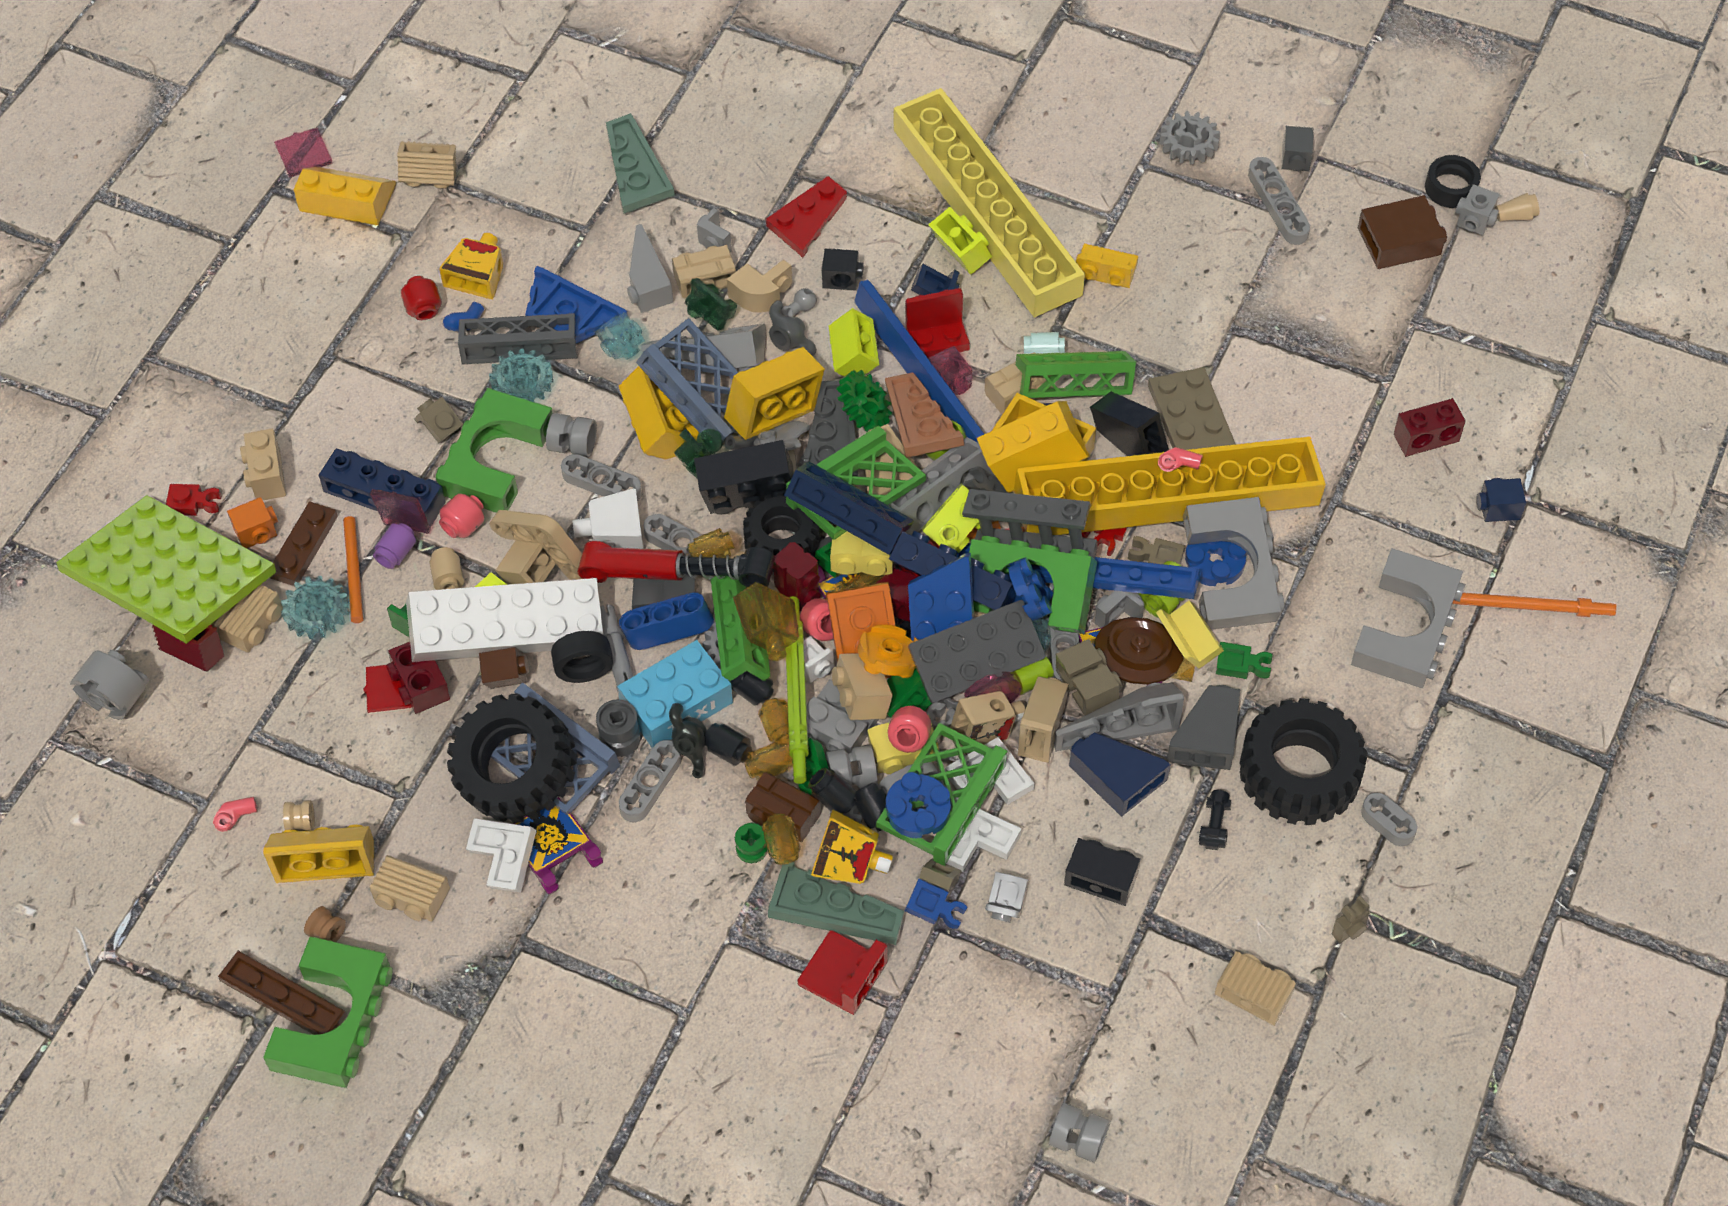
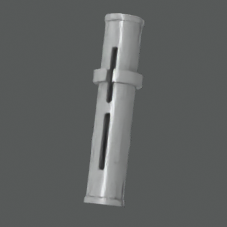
M603 605L600 606L603 635L607 637L610 643L613 658L612 671L618 686L632 678L633 674L623 643L624 634L618 625L614 606L607 605L608 612L606 613Z

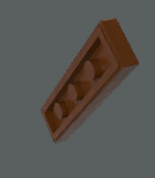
M239 950L218 975L220 982L313 1035L325 1034L336 1029L347 1017L345 1010Z

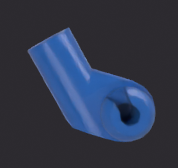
M472 302L466 312L446 315L443 319V325L447 330L459 331V319L480 318L484 312V307L480 303Z

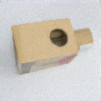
M1001 691L958 700L950 728L983 745L997 737L1004 742L1009 738L1014 722L1022 720L1025 706L1021 701L1010 704L1005 694Z

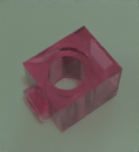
M955 346L929 357V361L955 395H961L972 387V368Z

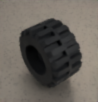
M777 493L776 497H771L770 494L764 496V501L758 499L754 502V508L749 507L746 512L747 517H744L743 520L745 549L761 547L771 551L776 556L790 542H795L804 549L805 553L808 552L813 557L815 556L820 543L819 526L801 509L796 508L793 510L787 505L786 496L783 493ZM777 530H789L795 533L793 536L785 539H776L769 536L770 533Z

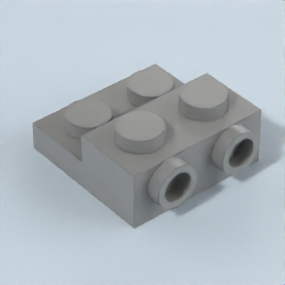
M829 679L817 698L813 696L807 704L808 737L818 740L829 751L845 749L847 753H851L853 747L863 744L868 736L867 730L874 727L879 720H850L845 707L841 706L838 688L833 685L831 679Z

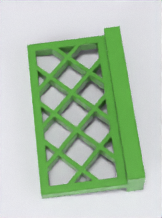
M880 426L875 427L816 464L851 485L870 486L868 495L886 505L891 504L926 481V475L886 440V432ZM885 452L893 459V463L875 462V458ZM858 469L871 470L870 477L852 476V474ZM874 470L892 471V479L874 478ZM896 472H906L912 475L913 478L908 481L895 480ZM790 481L786 483V490L788 488ZM873 486L891 488V492L886 495L872 494ZM786 497L787 505L793 510L796 508L801 509L833 540L846 532L841 527H834L827 519Z
M938 723L908 772L920 775L922 774L921 766L924 763L937 761L940 773L930 775V777L938 781L943 780L945 787L950 792L952 810L950 811L947 824L941 831L936 833L931 843L922 838L906 837L898 833L888 822L889 818L885 807L876 822V827L933 855V861L945 866L1006 767L1007 750L997 745L992 749ZM942 735L953 740L955 748L939 752L936 743ZM975 751L984 756L981 763L967 766L963 754ZM958 755L962 768L945 772L941 759ZM965 775L968 783L966 787L952 791L948 779ZM913 801L911 803L913 808L924 806L922 801Z

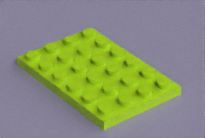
M148 495L144 496L56 562L61 573L186 644L276 573L273 562Z

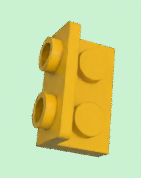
M1084 243L1081 253L1077 255L1076 263L1085 273L1084 279L1130 288L1139 256Z

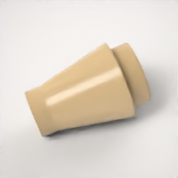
M1524 193L1496 206V210H1499L1497 217L1499 222L1533 220V217L1540 214L1535 194L1529 195Z

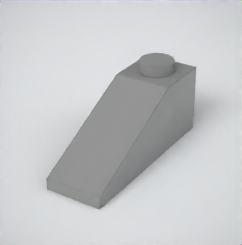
M642 224L636 225L629 273L631 286L627 287V292L631 303H637L641 313L673 303L672 285Z

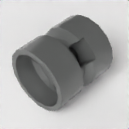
M621 699L604 703L596 714L599 740L612 749L617 757L632 754L640 744V729L634 706L628 701Z

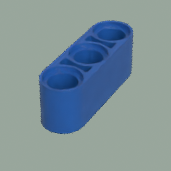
M696 592L629 610L619 620V626L630 647L635 650H643L703 633L710 629L714 623L713 615L704 597Z

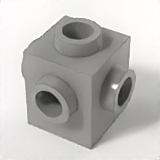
M1473 184L1467 198L1461 197L1455 212L1459 214L1457 226L1484 235L1488 225L1493 227L1498 217L1499 210H1496L1500 194Z

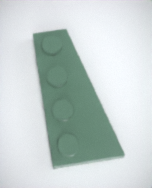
M630 113L606 122L623 214L675 196L671 182L632 114Z
M784 858L768 908V918L828 931L833 930L837 933L874 941L877 939L883 943L897 944L904 919L903 910L869 895L862 897L850 891V887L838 882L835 885L822 878L811 876L812 870L809 869L807 872L795 867L794 862Z

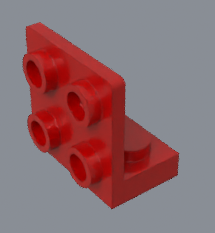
M961 288L944 290L928 295H918L905 300V329L928 359L969 351L970 343L962 322L963 292Z
M830 930L798 978V986L855 1015L888 962L887 945L876 939L870 949Z

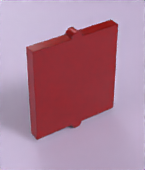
M410 663V664H407V665H405V666H411V665H413V664H415V663ZM386 665L366 667V686L363 690L367 694L368 713L412 708L411 704L404 705L398 688L402 686L399 680L392 681Z

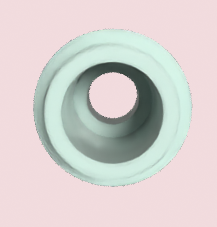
M1059 332L1031 333V336H1024V354H1031L1033 352L1036 354L1065 353V338H1059Z

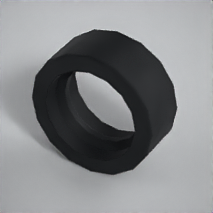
M1444 155L1432 162L1428 170L1425 182L1426 194L1433 202L1440 206L1457 208L1461 197L1467 198L1473 184L1479 186L1481 180L1480 170L1473 161L1463 156ZM1446 174L1457 175L1465 179L1469 186L1460 189L1449 188L1441 184L1437 177Z
M573 632L559 638L552 645L551 656L554 672L563 681L571 683L593 681L606 675L612 668L613 658L610 643L607 637L600 632ZM590 655V656L584 657V658H576V657H580V656Z

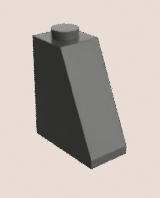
M1208 685L1170 740L1167 762L1230 770L1234 755L1240 689H1234L1227 685Z

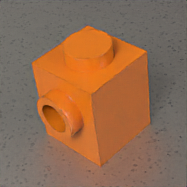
M261 497L227 510L232 527L241 546L249 548L256 544L265 543L277 536L273 525L278 523L276 514L272 506L266 508Z

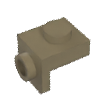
M443 397L435 402L432 398L428 399L417 408L420 413L414 418L417 423L421 421L438 443L463 426L462 421Z

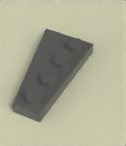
M839 380L821 382L813 424H811L808 445L803 457V465L809 461L816 465L855 441L854 420H849V415L842 410L844 403L840 402L837 398L842 395L837 391V387L840 385ZM858 470L853 472L852 476L858 477Z

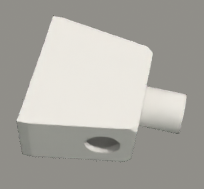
M636 489L593 499L589 502L590 518L572 520L575 538L592 536L593 541H601L612 548L643 549Z

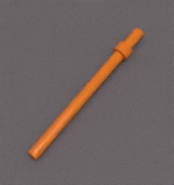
M1462 593L1460 602L1454 600L1452 603L1576 613V616L1590 617L1591 614L1616 615V604L1592 602L1588 598H1578L1577 601Z

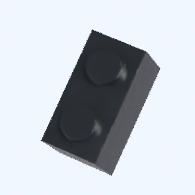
M1078 838L1065 871L1064 886L1126 906L1139 872L1141 859L1125 850L1116 851L1104 847L1096 840Z

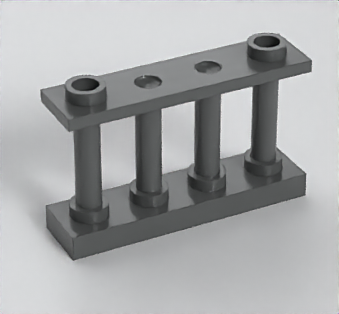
M969 489L962 515L963 517L978 518L980 529L977 530L974 540H981L982 536H990L1000 539L1002 544L1011 545V540H1018L1030 543V548L1041 549V545L1046 544L1059 547V552L1071 553V549H1081L1090 552L1089 556L1094 559L1096 557L1098 549L1097 540L1082 538L1081 532L1085 528L1091 507L1090 501ZM991 520L1008 522L1010 530L993 528ZM1021 523L1038 525L1039 533L1023 532ZM1051 527L1068 528L1069 536L1052 535Z

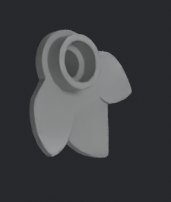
M802 421L786 422L760 433L753 444L755 446L783 440L787 451L801 447V443L797 438L809 430L810 425Z

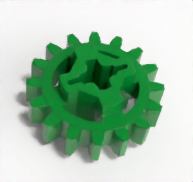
M853 370L838 381L840 385L837 387V391L842 395L837 398L840 402L844 403L842 410L849 415L850 421H856L857 428L860 429L864 426L865 431L868 432L877 426L882 427L890 422L888 417L892 415V412L887 407L891 403L885 400L886 391L880 387L879 382L874 383L872 381L871 374L865 377L863 370L858 372Z

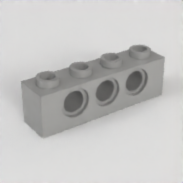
M966 437L964 439V446L951 448L921 470L926 475L925 482L888 505L914 520L911 528L905 533L912 535L913 531L918 532L922 529L960 483L964 485L965 481L974 479L973 475L969 473V469L979 466L984 469L987 476L993 475L979 443Z

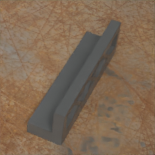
M575 313L459 319L458 347L461 363L479 364L577 358ZM559 324H569V330L556 331L553 328ZM528 326L539 327L535 332H526L524 330ZM500 327H508L510 329L507 333L503 334L495 332ZM466 329L481 330L477 335H466Z

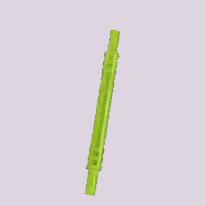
M792 596L787 599L788 621L785 623L789 755L793 758L794 782L803 784L807 780L806 757L809 754L803 622L800 621L799 599Z

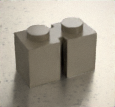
M1090 639L1056 653V672L1063 683L1069 684V692L1077 690L1072 693V697L1085 716L1119 699V689L1122 688L1120 678L1115 671L1111 672L1109 670L1104 653L1100 648L1095 649Z

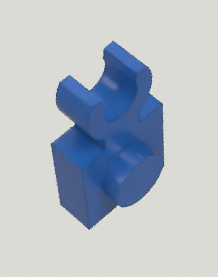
M918 879L905 912L932 924H935L937 918L940 917L948 927L958 929L961 921L954 919L951 912L958 911L964 914L967 906L959 901L951 903L945 901L949 892Z

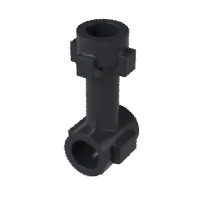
M1213 790L1210 797H1207L1206 808H1211L1209 826H1201L1199 845L1205 846V849L1218 850L1219 848H1226L1228 829H1222L1224 810H1231L1232 801L1229 800L1230 794L1226 791Z

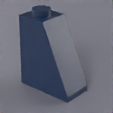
M1095 732L1086 739L1081 738L1077 740L1070 749L1069 767L1121 817L1164 784L1169 777L1171 764L1166 760Z

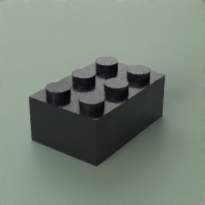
M783 440L694 458L699 491L710 514H727L732 509L741 507L754 508V502L758 499L764 501V496L770 494L771 497H776L777 493H783L784 495L786 483L791 481L794 474L792 461Z

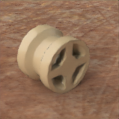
M311 800L303 801L302 804L284 802V830H314L315 814Z

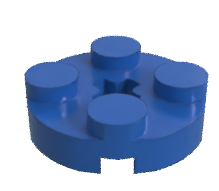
M1227 541L1191 544L1186 547L1185 560L1187 567L1200 569L1199 583L1207 586H1216L1217 583L1226 582V585L1238 580L1242 575L1246 564V551L1240 546ZM1210 554H1218L1223 560L1217 559L1213 562L1210 560Z
M1025 557L1010 563V567H1008L1009 575L1017 596H1021L1026 603L1022 607L1028 617L1035 621L1052 613L1046 596H1042L1040 588L1044 587L1041 576L1037 570H1032L1029 560Z
M914 772L904 774L902 779L896 781L891 786L886 796L885 807L891 826L898 833L910 838H923V835L932 832L933 834L938 833L944 828L950 817L949 790L933 777L922 774L918 775ZM913 801H922L927 808L925 810L920 808L916 812L912 810L913 805L911 803Z

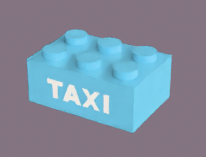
M697 640L617 686L619 699L628 701L634 706L637 712L640 732L652 748L660 741L672 739L674 726L669 718L672 704L679 703L683 706L682 719L692 717L702 722L733 703L731 683L722 676L721 670Z

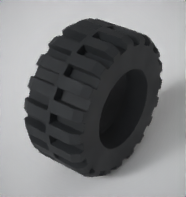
M502 694L493 696L491 703L487 704L485 701H482L476 705L477 710L474 713L467 712L462 717L465 722L461 728L455 727L452 733L455 741L448 744L447 753L452 757V759L447 761L448 772L453 775L451 781L460 792V795L487 817L491 816L493 819L501 822L509 819L513 823L523 822L524 816L533 820L541 816L540 810L545 808L550 811L554 808L556 804L553 801L558 796L563 798L568 791L565 788L567 781L573 782L575 772L571 769V765L577 764V754L572 750L575 747V742L568 733V728L563 721L537 699L530 696L524 698L520 694H510L508 699ZM516 734L533 735L536 740V754L528 771L512 782L493 783L489 777V761L495 748L510 736Z
M1299 698V702L1294 703L1292 699L1281 701L1279 707L1276 704H1272L1265 708L1264 714H1258L1253 719L1252 725L1248 728L1245 735L1239 763L1241 765L1239 773L1241 781L1245 783V792L1250 798L1255 796L1254 804L1263 811L1266 808L1270 811L1269 816L1277 820L1279 817L1286 818L1289 824L1296 825L1297 821H1304L1305 825H1315L1317 819H1321L1325 823L1332 820L1335 813L1341 815L1348 809L1349 803H1353L1366 768L1367 750L1364 748L1365 741L1360 732L1355 733L1356 724L1350 718L1345 720L1342 711L1334 708V710L1327 708V703L1318 701V704L1310 703V699ZM1288 746L1309 747L1323 755L1332 770L1325 775L1315 778L1298 777L1284 770L1278 764L1273 754Z

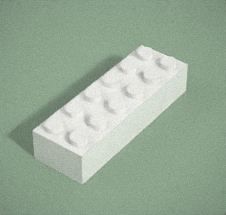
M597 578L409 592L406 600L412 662L479 657V653L512 647H516L523 653L551 651L552 645L559 638L573 632L594 631L603 634Z

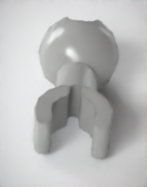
M808 288L798 290L794 296V302L789 306H783L780 314L794 318L801 310L808 311L812 309L816 303V295Z

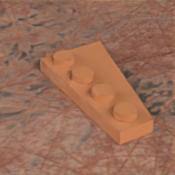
M913 372L885 378L886 389L906 458L964 446L963 435L959 430L956 431L953 428V422L948 416L945 417L938 403L935 400L932 401L927 389Z

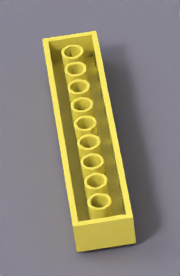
M942 88L893 108L894 132L951 208L960 217L964 215L974 227L972 230L975 233L980 231L989 242L987 249L992 255L990 260L1034 318L1083 296L1085 273Z

